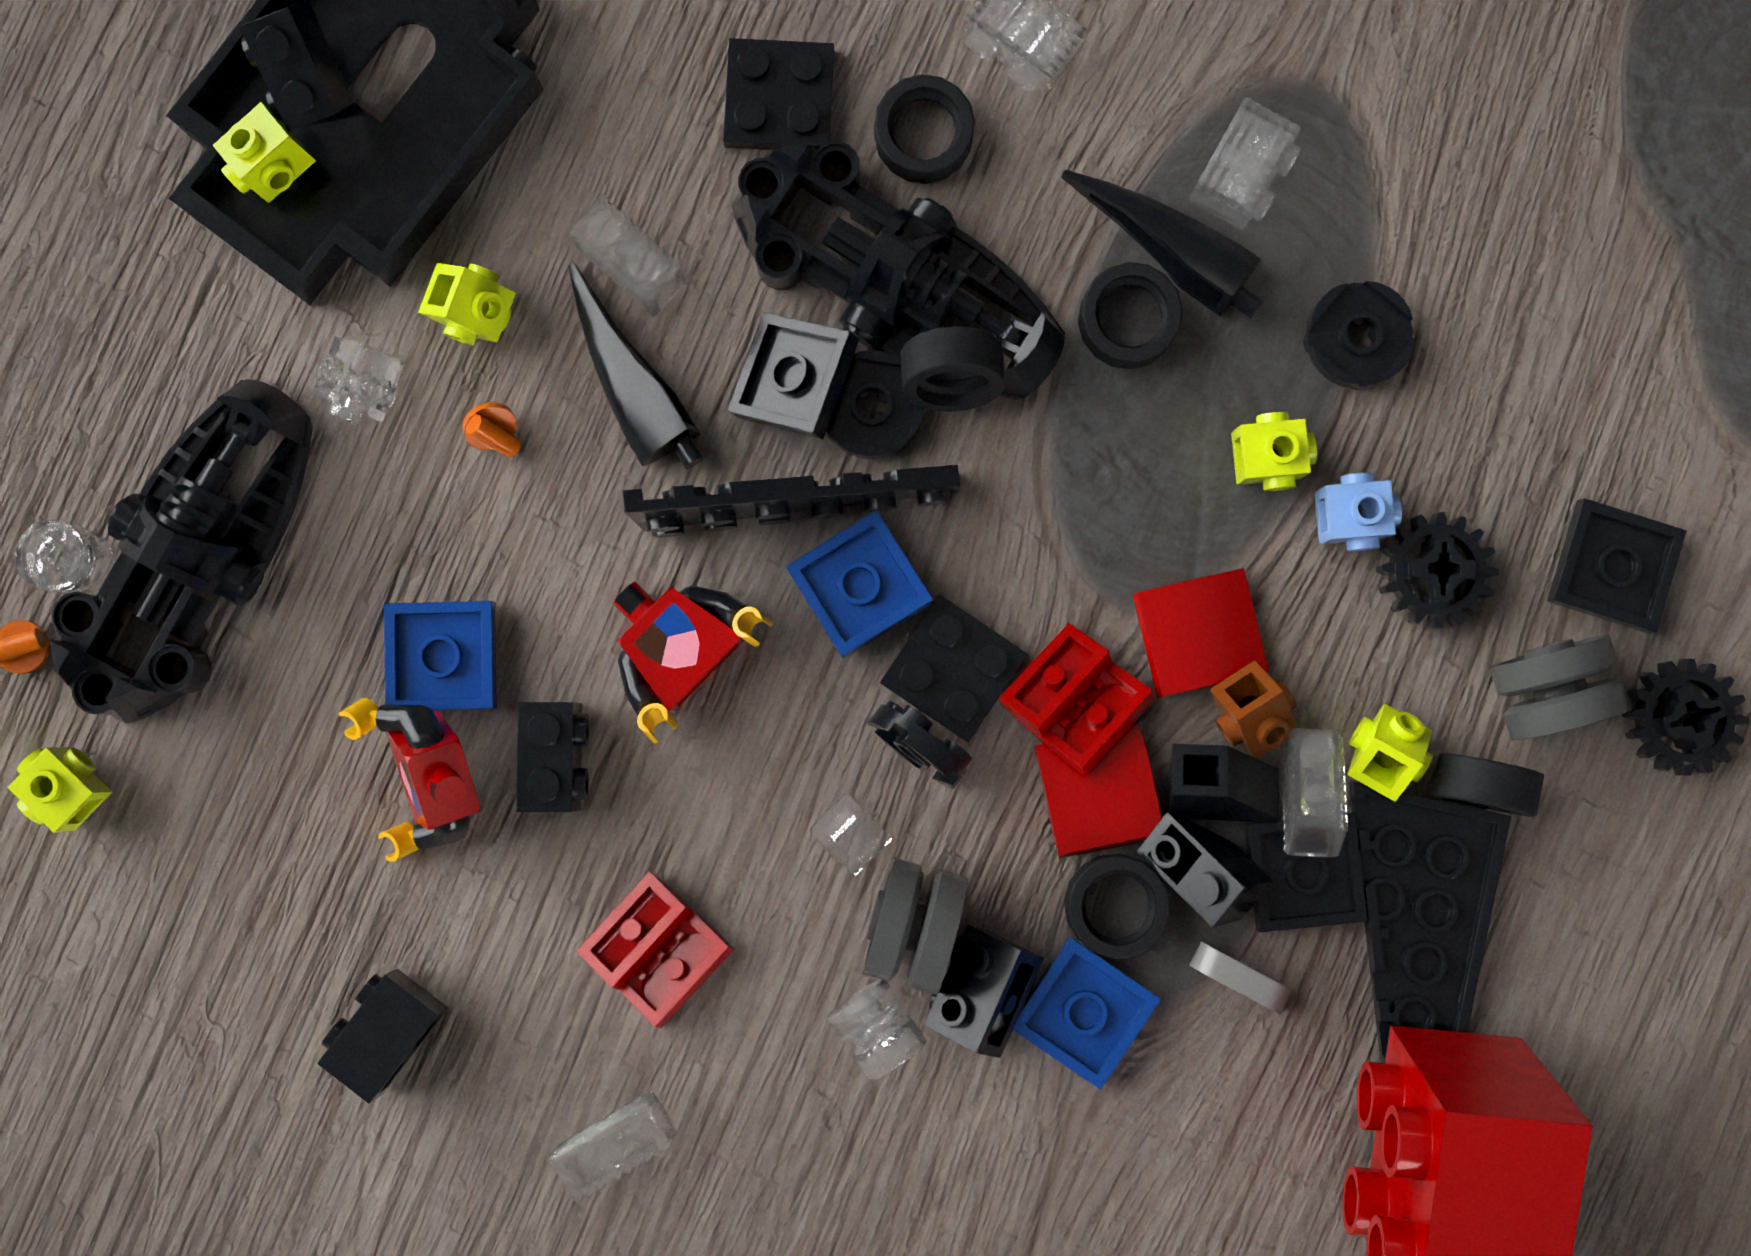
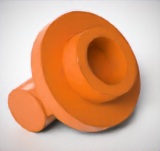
M497 402L483 403L474 407L464 418L462 425L463 433L467 442L474 448L479 450L495 449L508 458H512L518 453L521 441L514 437L517 422L513 412L506 405Z
M17 620L6 624L0 629L1 667L12 673L27 674L36 671L45 663L50 651V642L42 627L30 621Z

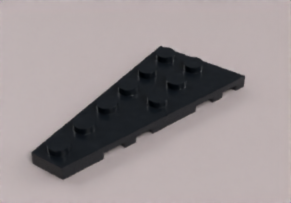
M958 465L896 469L884 472L882 480L873 481L871 474H862V472L843 473L839 477L830 479L829 486H819L818 481H814V476L728 482L718 485V494L715 495L707 494L705 487H693V485L672 486L670 490L662 492L663 499L643 500L642 489L622 490L625 514L641 529L652 532L653 538H664L685 534L684 526L695 524L705 526L706 531H723L737 528V519L753 517L758 519L759 525H773L791 521L790 513L811 511L813 519L844 515L843 507L864 504L865 512H874L875 510L881 512L896 509V500L917 498L918 506L944 504L950 502L949 494L959 492L960 479Z
M1348 781L1351 811L1356 815L1368 921L1364 922L1380 1062L1385 1063L1390 1025L1468 1032L1511 816L1404 792L1394 802L1363 783Z

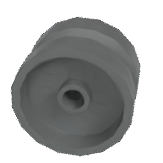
M1609 634L1575 642L1573 639L1544 645L1522 652L1523 656L1489 667L1497 694L1516 696L1534 692L1535 697L1511 705L1503 714L1511 740H1524L1563 732L1624 714L1632 709L1623 681L1606 679L1590 683L1586 682L1587 677L1608 671L1617 662Z
M894 857L884 890L879 889L866 936V939H870L862 974L890 981L898 973L904 951H911L907 972L910 987L937 995L941 988L957 935L967 892L968 878L941 870L933 877L926 901L919 900L924 875L920 864Z

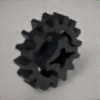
M1445 512L1432 514L1429 524L1422 514L1411 518L1410 525L1412 531L1403 525L1395 528L1396 534L1394 537L1399 543H1387L1381 546L1380 551L1390 557L1389 563L1376 567L1377 573L1388 575L1389 583L1379 588L1380 594L1394 593L1397 597L1390 607L1393 613L1408 608L1410 610L1408 615L1409 624H1419L1427 616L1429 629H1439L1443 626L1444 617L1452 627L1464 623L1462 610L1471 616L1483 611L1476 598L1493 597L1495 591L1484 584L1485 578L1499 575V569L1486 566L1485 559L1495 553L1494 547L1482 549L1479 547L1477 542L1484 534L1481 528L1466 533L1464 531L1466 518L1463 516L1455 518L1447 525ZM1422 537H1425V542L1421 543V552L1415 558L1405 559L1413 544ZM1454 543L1461 548L1467 560L1454 548ZM1435 562L1436 567L1445 568V577L1438 579V575L1429 573V564ZM1406 581H1409L1420 593V599L1411 592ZM1467 582L1468 584L1463 594L1455 602L1449 604V600L1453 599V590L1460 583Z
M1680 659L1677 667L1672 661L1661 662L1657 664L1658 675L1654 672H1643L1639 675L1641 683L1645 686L1643 690H1628V697L1636 702V707L1622 714V717L1635 720L1636 727L1625 733L1627 739H1641L1643 742L1636 753L1639 758H1650L1656 755L1654 769L1669 771L1673 767L1675 775L1691 776L1693 768L1697 773L1713 772L1712 760L1728 763L1732 759L1725 748L1727 745L1743 744L1744 739L1736 734L1734 730L1735 725L1748 723V717L1738 715L1735 712V707L1745 701L1744 695H1729L1727 690L1734 682L1731 676L1714 679L1716 665L1712 663L1701 664L1697 668L1695 659ZM1687 682L1703 689L1709 697L1705 698L1697 694L1694 685H1688ZM1687 709L1699 710V712L1691 714L1690 718L1684 720L1683 726L1670 725V723L1680 720V716L1685 715ZM1665 736L1673 740L1676 749H1682L1683 753L1667 746L1661 740V737Z

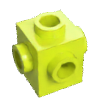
M262 102L239 122L234 124L226 134L213 144L214 148L227 163L221 169L227 179L243 194L252 189L267 203H270L281 192L288 189L294 180L316 162L292 130L287 131L283 121L278 120Z
M437 263L418 313L445 325L443 334L463 344L474 346L476 339L498 342L501 332L510 321L511 306L516 293L498 284L500 275L485 267L469 264L468 268Z
M1272 412L1256 416V423L1240 425L1231 433L1237 485L1263 483V490L1266 492L1296 488V480L1311 473L1310 465L1316 464L1317 444L1314 433H1307L1305 419L1289 420L1288 412ZM1273 448L1277 450L1279 456L1274 453Z
M1384 703L1373 720L1364 717L1356 727L1349 741V745L1354 747L1355 751L1347 775L1396 802L1412 780L1417 783L1427 771L1433 758V754L1427 751L1432 730L1424 726L1414 715L1404 711L1399 712Z
M49 747L33 751L19 764L17 771L20 775L7 787L20 799L17 802L19 810L31 821L40 825L45 824L53 833L75 831L113 792L93 773L97 769L95 763L86 754L74 747L70 749L68 747Z

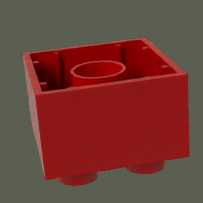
M1390 1025L1385 1063L1366 1061L1363 1063L1359 1073L1357 1085L1358 1121L1361 1129L1375 1131L1371 1167L1350 1166L1345 1176L1342 1209L1347 1234L1365 1236L1367 1240L1366 1256H1572L1593 1127L1590 1121L1522 1038Z

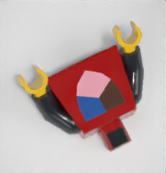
M636 581L628 585L617 596L613 605L633 624L618 640L623 648L618 658V665L625 696L638 716V727L653 743L659 742L654 735V729L658 723L666 721L674 730L677 729L678 722L669 711L675 712L744 641L752 646H758L760 642L751 635L753 627L759 622H764L772 627L773 621L757 608L746 606L727 592L694 585L678 592L670 587L655 601Z
M361 698L338 713L341 717H349L355 724L344 731L345 736L351 740H358L376 727L380 731L386 732L414 821L417 823L414 826L410 822H403L379 833V839L388 837L395 846V852L385 856L387 861H397L419 849L424 850L455 843L467 834L470 825L469 815L481 811L480 804L459 738L437 709L432 711L423 705H381L378 708L371 699Z

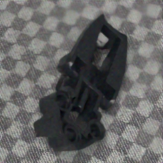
M840 141L828 142L818 150H814L810 144L785 146L775 149L764 158H756L744 165L738 176L739 194L731 206L744 242L755 258L759 276L768 287L776 290H787L794 287L800 280L815 288L822 286L849 303L839 319V322L843 325V330L850 331L858 337L860 343L868 347L872 345L876 349L893 354L900 359L901 350L906 342L919 333L937 328L947 311L969 325L975 321L997 336V339L1002 343L1003 353L1012 360L1004 372L1005 388L999 397L1013 400L1024 399L1036 390L1049 376L1060 358L1065 342V332L1028 285L1001 259L971 236L957 228V224L952 218V213L943 205L941 206L929 198H916L909 210L904 208L898 210L859 185L860 168L857 153L850 145ZM832 163H841L850 169L849 176L840 182L827 180L822 175V172L827 165ZM760 179L771 180L777 185L774 194L767 198L759 199L749 193V190ZM800 188L829 206L833 202L850 212L852 220L878 235L874 239L840 217L829 227L828 234L822 241V244L859 266L858 272L778 223ZM783 250L789 252L794 257L793 264L784 271H774L765 265L767 257L775 251ZM963 286H968L1027 324L1015 319H1011L1008 324H1004L983 309L984 302L963 289Z
M245 379L220 395L167 451L140 493L131 494L120 500L115 506L113 513L110 514L108 534L120 541L118 548L121 550V553L97 595L70 592L60 597L54 604L51 613L52 624L56 632L61 635V639L51 640L53 660L57 673L72 689V697L76 705L83 711L91 714L112 715L120 721L129 724L166 708L186 693H195L203 689L209 682L212 674L211 662L207 654L200 649L208 635L204 624L220 597L236 606H240L246 601L251 600L257 593V589L262 584L264 574L278 550L292 518L307 467L313 430L310 416L294 400L279 389L264 382ZM270 429L285 436L239 505L220 495L234 473L230 467L245 444L256 446ZM227 433H230L231 438L217 459H213ZM127 601L136 603L131 611L136 617L150 622L157 627L162 626L137 672L106 655L123 626L119 615ZM90 605L94 613V619L91 626L83 631L79 625L78 617L80 611L85 606ZM182 655L188 663V672L186 677L177 683L171 675L172 662ZM108 677L111 679L113 687L106 698L108 703L104 704L98 695V688L103 679Z

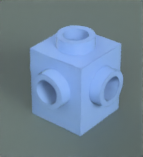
M1373 473L1340 476L1341 484L1325 485L1314 492L1319 544L1346 542L1348 552L1379 549V540L1395 535V526L1401 523V501L1397 493L1392 494L1391 480L1374 481Z

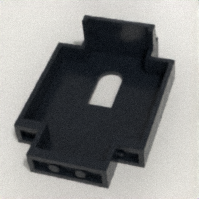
M256 0L166 115L183 132L206 148L205 152L168 199L308 305L312 304L348 256L391 287L543 91L534 72L537 69V65L527 55L512 46L540 11L536 0H309L348 88L391 33L398 27L407 24H417L427 28L434 36L435 52L430 62L382 123L356 103H353L334 115L292 130L316 162L294 180L288 189L281 192L270 203H267L252 189L245 194L240 192L221 171L227 163L213 146L234 124L239 122L260 102L271 111L266 99V90L268 88L259 68H254L245 56L241 42L243 34L239 26L304 1Z

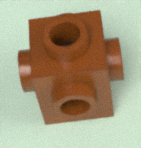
M1255 660L1210 689L1221 714V717L1215 720V723L1225 740L1233 748L1241 744L1250 756L1257 759L1271 749L1279 747L1288 738L1299 732L1291 711L1297 707L1293 695L1281 680L1275 682Z

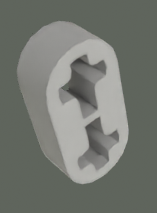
M1202 941L1189 966L1278 1014H1281L1293 991Z

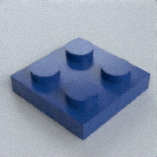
M877 510L786 566L843 659L934 603L931 595Z
M465 601L384 604L385 705H423L431 710L497 709L495 602Z
M1068 936L1026 999L1013 1030L1101 1090L1161 999Z

